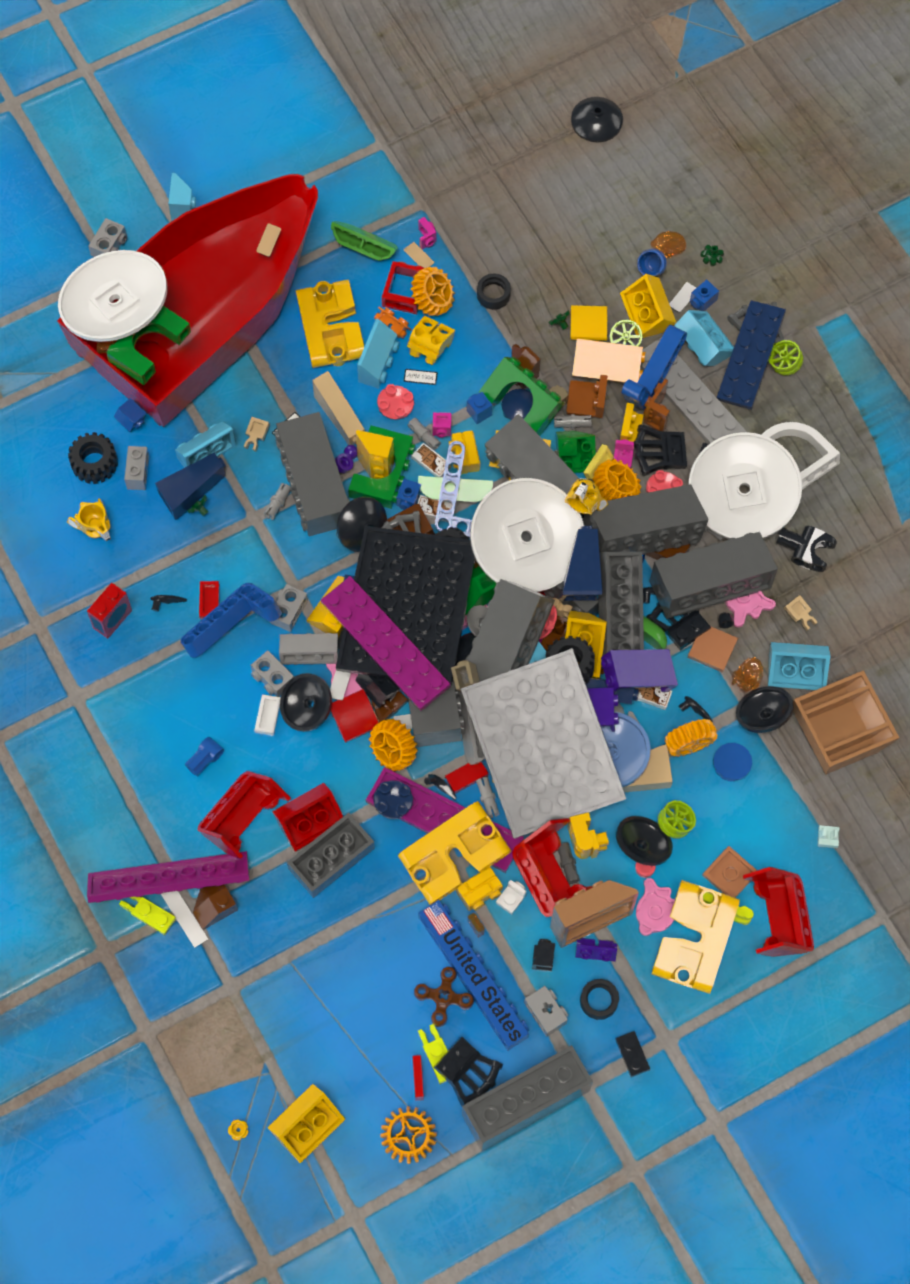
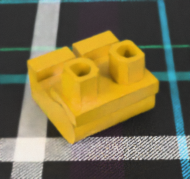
M424 316L414 327L407 344V347L410 348V355L414 357H419L421 354L426 355V363L433 365L444 352V348L452 344L455 329L442 323L438 326L439 322ZM441 330L448 332V334L441 333Z
M589 813L569 818L570 822L567 828L574 853L578 858L587 859L589 856H591V859L597 858L599 852L607 850L609 841L606 832L596 834L595 830L588 831L591 822Z

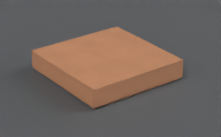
M711 627L710 630L695 639L688 658L723 673L738 638Z
M728 846L702 876L721 893L736 898L751 882L743 879V875L757 870Z

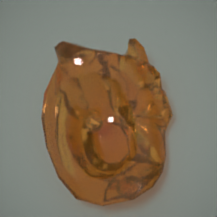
M672 231L658 234L650 243L654 249L661 251L665 258H671L674 254L682 253L686 249L684 237Z
M755 657L744 661L738 670L733 672L732 686L737 684L740 690L744 692L758 688L763 677L761 661Z

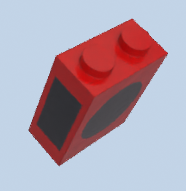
M112 582L87 610L93 629L107 639L132 612L127 593Z

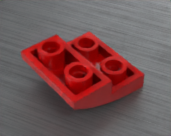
M364 689L344 697L343 700H337L332 703L330 712L345 743L372 731L373 727L379 723Z

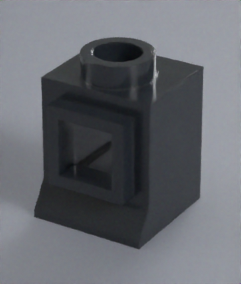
M539 939L538 944L534 945L533 970L552 972L555 943H551V940Z

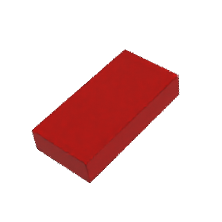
M200 581L199 618L203 619L219 605V581Z
M482 762L474 765L467 763L445 775V779L454 794L475 784L478 779L481 778L482 780L483 777H488L489 773Z
M421 1055L413 1056L415 1101L424 1100Z

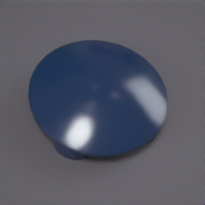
M525 389L509 391L502 400L503 415L512 420L519 414L524 419L533 405L532 393Z
M391 780L380 784L374 793L373 802L376 810L383 817L398 819L410 811L413 804V796L408 785L400 781Z

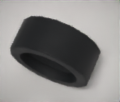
M493 273L487 274L479 280L477 299L482 306L494 310L504 307L509 302L511 286L507 278ZM495 284L504 289V295L500 298L492 299L485 296L483 290L486 286Z
M594 979L588 982L580 996V1005L584 1013L596 1020H603L612 1016L619 1003V992L610 981L604 979ZM603 988L610 993L612 1002L608 1009L597 1011L590 1007L588 994L591 990Z

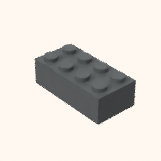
M348 813L287 861V866L295 878L314 898L374 850V841L351 814Z

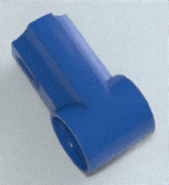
M207 737L199 745L198 751L185 763V766L192 774L198 777L211 762L217 761L222 756L224 748L211 737Z

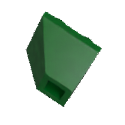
M579 431L556 432L557 455L574 473L584 472L595 456V435Z
M480 566L473 570L465 615L474 606L488 604L495 594L494 589L497 583L488 577Z

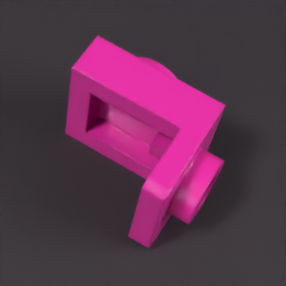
M425 217L419 219L418 230L423 235L420 238V248L431 247L436 242L435 227Z
M433 412V436H451V413Z
M625 439L616 440L614 458L617 461L622 460L623 464L628 463V467L631 469L634 442Z

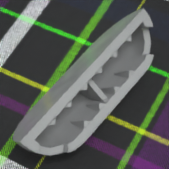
M461 692V712L465 734H462L464 752L467 762L470 765L482 762L485 756Z

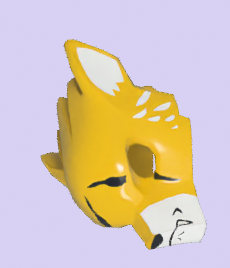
M588 479L576 480L571 485L564 499L565 503L578 513L590 515L595 510H603L609 504L601 496L597 485Z
M100 498L95 503L81 502L79 513L74 516L75 519L68 517L67 523L81 530L91 538L102 537L105 541L111 539L108 532L110 522L103 501Z

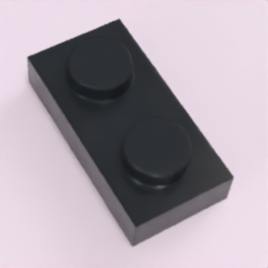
M635 1031L615 1038L631 1078L650 1071Z

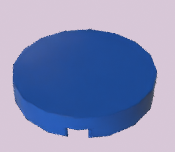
M726 743L715 752L713 758L715 771L722 779L730 782L744 779L751 770L752 756L743 745Z

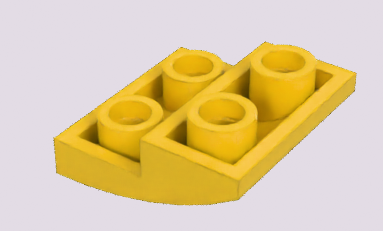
M571 305L570 339L607 340V306Z

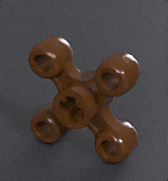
M452 967L442 969L440 973L442 983L438 988L431 989L426 984H418L414 989V996L417 1000L424 1001L430 999L436 1003V1010L431 1016L432 1024L436 1027H442L446 1024V1010L450 1005H457L463 1010H468L474 1004V998L471 994H456L452 991L451 985L456 979V971ZM450 973L452 976L446 977L445 974ZM424 990L425 994L421 995L418 992ZM440 994L447 995V1000L444 998L440 999ZM468 999L469 1003L465 1004L462 1000ZM441 1016L443 1019L441 1021H437L436 1017Z

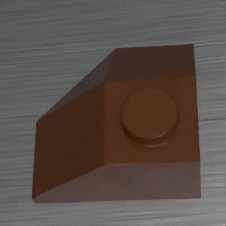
M514 344L512 346V356L521 362L520 365L524 369L531 370L534 373L533 377L537 379L539 377L541 359L529 347L524 346L520 348L519 345ZM521 382L515 384L516 386L519 385L522 389L527 387Z
M223 884L221 886L215 885L200 888L193 914L202 930L238 911L228 889Z

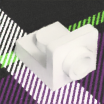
M510 880L506 889L497 899L496 904L512 915L526 897L527 891L520 882Z

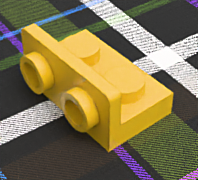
M627 403L620 436V440L625 439L630 442L636 440L638 425H641L643 421V414L633 411L634 404Z

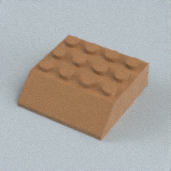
M864 670L800 696L793 701V713L825 774L874 755L899 739Z
M611 880L606 882L599 881L593 884L592 888L587 891L582 889L568 900L563 898L557 901L553 908L550 928L560 948L632 915L639 894L638 890Z

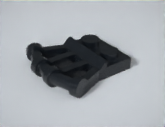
M638 425V434L634 441V448H636L635 459L642 469L641 473L643 476L662 468L665 470L668 468L686 469L687 456L684 432L659 431L646 425ZM645 434H648L660 440H644ZM643 447H660L661 452H644ZM645 459H661L662 461L648 466Z
M659 602L656 603L657 606L652 613L647 615L648 619L663 629L679 650H682L694 642L696 638L711 629V626L698 610L680 615L682 619L679 621L674 617L668 618L667 620L671 626L657 619L660 613L666 618Z
M459 1037L433 1068L452 1085L461 1106L485 1094L496 1085L495 1080L499 1070H502L503 1064L480 1055L479 1051H476L463 1037ZM476 1060L491 1067L489 1076L475 1064ZM468 1069L484 1082L480 1088L465 1074ZM461 1079L474 1093L465 1096L458 1081Z

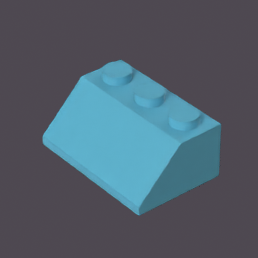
M172 173L168 202L172 221L185 212L197 208L196 197H193L192 189L176 173Z
M688 310L675 324V327L687 332L686 341L688 347L697 354L698 360L702 365L715 366L731 357L734 346L707 311Z
M376 319L357 364L358 382L378 389L381 383H384L386 380V370L392 366L393 353L398 351L400 344L397 341V334L379 319Z
M223 421L212 425L204 433H199L187 443L180 444L175 449L177 459L185 468L212 453L219 457L236 446L233 429Z
M771 642L768 660V686L817 690L827 686L831 656L829 647Z

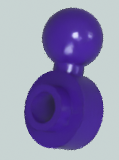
M355 445L346 446L344 453L335 458L340 473H347L353 468L352 459L357 457V447Z

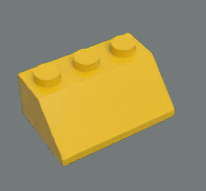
M645 274L620 293L630 320L637 323L642 330V338L664 333L669 325L673 326L677 323L658 277ZM635 327L634 332L636 335H639V332Z
M356 430L357 457L370 478L380 479L390 475L394 466L393 438Z
M337 576L323 597L344 581V577ZM321 600L306 620V622L325 633H338V638L344 628L321 603Z
M570 611L565 639L568 636H573L574 639L580 637L581 641L585 640L588 642V646L591 645L595 654L593 677L600 678L601 657L603 656L607 621L590 613Z
M312 1084L267 1128L289 1153L301 1163L345 1118L325 1093Z

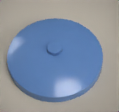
M618 713L619 725H615V732H611L610 726H601L622 787H625L635 782L647 768L650 758V741L644 728L636 720L628 715Z

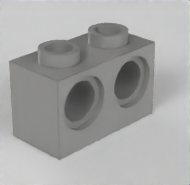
M105 218L88 246L91 256L96 257L103 253L118 251L121 244H124L127 239L125 226Z
M128 446L124 479L127 489L146 490L149 465L147 447Z
M286 584L284 589L279 591L276 603L282 613L287 614V616L284 618L279 617L270 623L291 632L308 601L307 593ZM290 597L295 598L293 602L287 601Z
M268 650L251 664V675L257 682L261 681L265 685L266 691L270 695L274 694L276 697L281 696L284 687L294 678ZM264 666L269 667L268 671H261L260 669ZM277 679L283 681L281 684L278 685L273 683Z

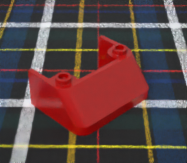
M246 771L238 777L201 821L197 830L228 855L241 859L243 855L239 850L242 840L239 836L263 808L272 809L278 804L279 799L289 801L291 797L271 777Z
M569 818L548 821L516 845L512 852L513 859L540 912L546 917L552 916L553 908L557 901L563 898L568 900L574 897L576 892L582 889L587 891L592 888V886L585 887L582 884H575L570 887L553 855L561 845L557 831L570 822Z
M767 867L743 875V879L755 883L754 891L756 895L766 900L772 934L771 937L766 938L764 947L756 949V953L777 957L813 951L814 941L804 886L800 876L773 867Z

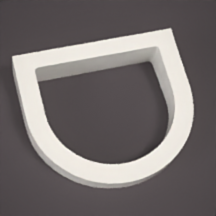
M785 422L770 427L762 434L773 440L783 436L800 437L811 443L823 456L800 472L802 490L840 464V452L817 430L808 425Z

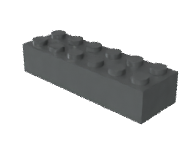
M600 552L602 596L598 600L599 618L607 621L603 656L610 650H644L642 552Z

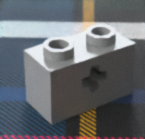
M544 986L525 998L524 1004L545 1036L548 1037L567 1024L568 1014L563 1006L559 1007L556 1003L557 997L554 992ZM544 1007L547 1009L551 1008V1014L548 1012L544 1013Z

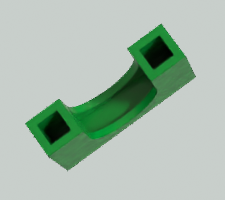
M162 306L159 313L148 325L130 336L118 339L107 350L110 363L143 385L147 383L156 371L154 363L135 350L134 347L137 340L147 333L155 332L165 335L180 345L191 333L190 324L165 306Z
M513 356L504 357L479 393L483 392L491 403L499 404L513 385L520 382L525 384L531 390L533 405L524 420L541 436L562 408L564 402L560 400L561 396L547 389L548 385L545 382L533 377L534 373L531 370L524 369L517 358Z
M371 425L369 433L393 438L394 463L396 466L390 475L380 479L354 473L348 489L349 498L371 497L379 501L383 507L392 509L393 504L397 503L398 489L401 487L403 479H405L403 474L404 471L409 469V457L413 455L416 444H413V436Z

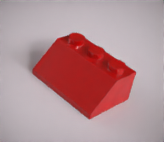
M324 783L272 811L279 827L294 851L310 844L343 818V814L331 790Z

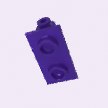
M577 939L575 958L606 962L616 961L617 943L599 940V946H595L594 939Z

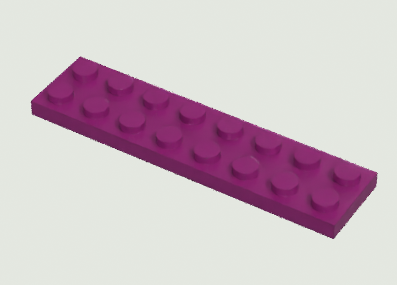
M351 576L321 599V603L420 711L451 687L443 675Z
M386 767L383 768L366 798V803L374 806V793L382 782L395 780L408 785L412 792L413 804L410 811L398 819L427 834L465 809V807ZM493 822L511 849V852L493 864L492 867L506 873L513 861V849L524 840V837L513 838L511 830ZM486 826L483 829V835L489 836L493 831L492 827Z
M247 851L240 852L243 855L241 859L224 854L88 873V903L249 881Z

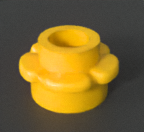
M234 1120L228 1127V1133L232 1136V1139L240 1140L248 1135V1125L245 1121Z

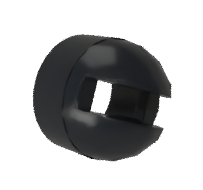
M723 612L719 615V627L726 629L734 625V620L730 613Z

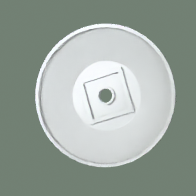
M131 250L103 253L80 265L67 278L58 299L60 317L72 333L86 340L102 342L130 336L148 325L161 310L167 296L168 285L166 276L158 262L144 253ZM115 299L119 300L116 303H112V301Z
M749 432L723 436L704 448L691 468L688 485H692L709 519L706 527L727 539L739 538L747 533L760 532L764 539L777 533L794 516L802 493L801 474L792 455L777 441L764 435ZM742 485H746L750 488V491L744 494L740 492L739 488Z
M519 478L498 485L482 499L472 519L470 539L474 556L488 577L496 583L503 579L536 592L548 590L564 581L576 532L584 526L580 513L565 503L564 499L567 494L546 481L533 478ZM522 532H528L531 535L529 542L522 540Z

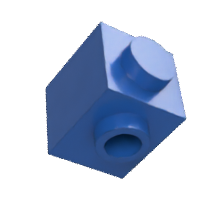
M706 279L691 292L689 302L695 309L705 311L717 301L719 290Z
M483 392L469 397L467 400V412L476 424L492 416L493 405Z
M130 398L118 408L114 418L130 432L134 428L138 429L145 422L143 418L146 412Z
M403 479L396 497L397 506L405 510L417 504L422 492L420 490L421 484Z

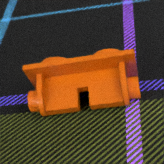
M378 307L382 311L377 313L374 319L381 320L387 326L392 324L390 329L397 334L398 338H404L407 334L405 332L407 329L412 330L408 327L409 323L401 317L399 319L393 317L395 314L387 307L384 310Z

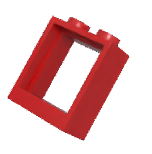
M393 261L382 294V307L417 315L418 304H414L415 298L390 293L395 274L413 277L424 267Z

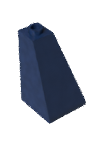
M582 526L576 532L559 601H598L602 596L598 529H593L592 526Z

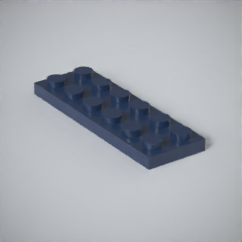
M750 301L717 395L719 401L752 410L786 309Z

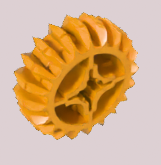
M426 267L419 270L413 276L414 280L411 282L413 287L410 290L413 292L411 297L415 298L414 304H418V310H422L423 314H428L429 316H439L446 313L452 307L453 301H455L452 297L455 294L452 291L454 286L450 283L452 279H448V273H443V270L437 269V267Z
M608 459L601 463L594 472L592 480L599 488L601 496L607 501L641 493L640 489L642 486L639 484L641 480L637 478L638 474L633 472V468L630 469L628 467V463L623 464L622 460Z
M393 718L381 721L373 727V730L370 732L371 737L369 738L371 742L369 747L373 749L371 754H375L376 760L380 761L381 766H385L392 771H400L410 766L414 759L417 758L415 754L418 752L415 748L418 743L413 740L415 736L411 735V729H407L406 724H401L400 720L396 721Z
M698 719L669 732L665 737V745H667L668 751L672 756H685L703 750V748L713 744L718 736L717 730L710 720Z
M409 1106L406 1107L407 1113H403L402 1108H398L399 1115L397 1116L392 1111L391 1116L393 1120L385 1118L389 1126L382 1125L381 1127L382 1130L387 1131L380 1134L381 1138L387 1139L382 1142V1146L389 1145L385 1152L388 1154L393 1151L391 1156L393 1160L399 1155V1163L403 1162L404 1157L407 1158V1164H411L412 1157L418 1163V1155L425 1159L426 1154L424 1151L432 1152L428 1144H436V1141L430 1139L437 1136L436 1132H430L435 1129V1124L428 1125L432 1120L431 1117L423 1119L426 1115L425 1111L417 1115V1107H415L413 1113H410ZM407 1119L415 1120L423 1127H411ZM401 1121L402 1131L391 1138L393 1128ZM405 1126L407 1127V1130L410 1134L414 1133L411 1139L412 1144L410 1143V1140H408L407 1137H403V1135H405L406 1132ZM426 1133L424 1143L416 1149V1138ZM406 1143L410 1151L400 1150L394 1144Z

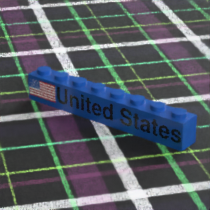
M438 900L420 911L419 919L450 966L455 969L456 975L468 993L473 996L474 1002L506 1050L509 1051L528 1038L529 1033L527 1031H529V1028L524 1020L520 1021L517 1017L518 1011L512 1003L508 1004L505 997L507 995L502 987H497L494 983L495 977L490 970L486 971L482 965L484 961L480 954H475L471 947L473 945L467 936L463 937L460 932L462 928L456 920L453 921L449 916L451 912L445 903L442 905Z

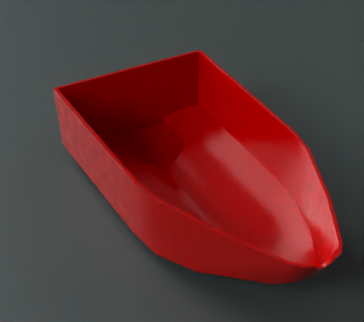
M288 174L240 189L185 212L165 225L137 250V252L144 253L153 258L164 270L168 287L163 306L186 320L190 324L191 333L180 345L165 335L155 332L147 333L137 340L134 347L135 350L152 361L156 371L145 385L109 362L107 350L117 340L101 342L83 339L72 333L60 317L57 322L70 347L76 351L79 357L89 362L101 376L128 399L131 398L148 413L159 426L162 425L164 427L256 343L278 318L292 286L318 200L316 186L313 185L312 188H309L305 184L304 176ZM267 224L281 228L270 256L256 251ZM115 299L112 301V303H116L119 300Z

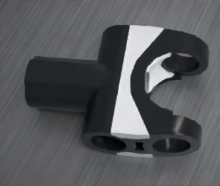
M805 526L801 535L782 528L776 543L794 550L791 561L794 564L812 571L824 572L827 564L816 555L815 550L817 548L833 549L836 547L837 541L833 536L820 529Z

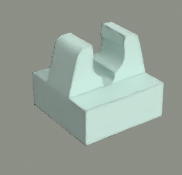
M820 825L818 827V847L838 848L839 827Z

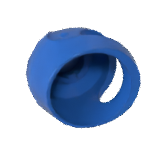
M657 249L644 250L637 259L638 271L643 276L649 274L658 277L664 272L667 264L664 254Z

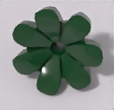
M706 245L705 250L700 253V256L704 257L703 262L705 264L710 261V264L715 266L716 261L719 264L723 262L721 256L724 255V251L718 250L716 245L712 247Z
M569 310L563 314H558L555 319L550 320L548 323L550 325L559 324L562 330L569 327L565 321L570 314Z
M206 495L188 509L187 512L199 511L202 516L209 512L204 507L207 501Z

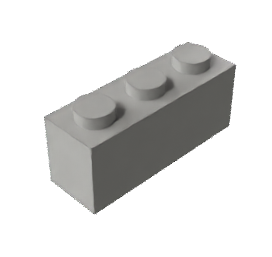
M338 633L280 634L279 656L281 664L337 663L339 650Z

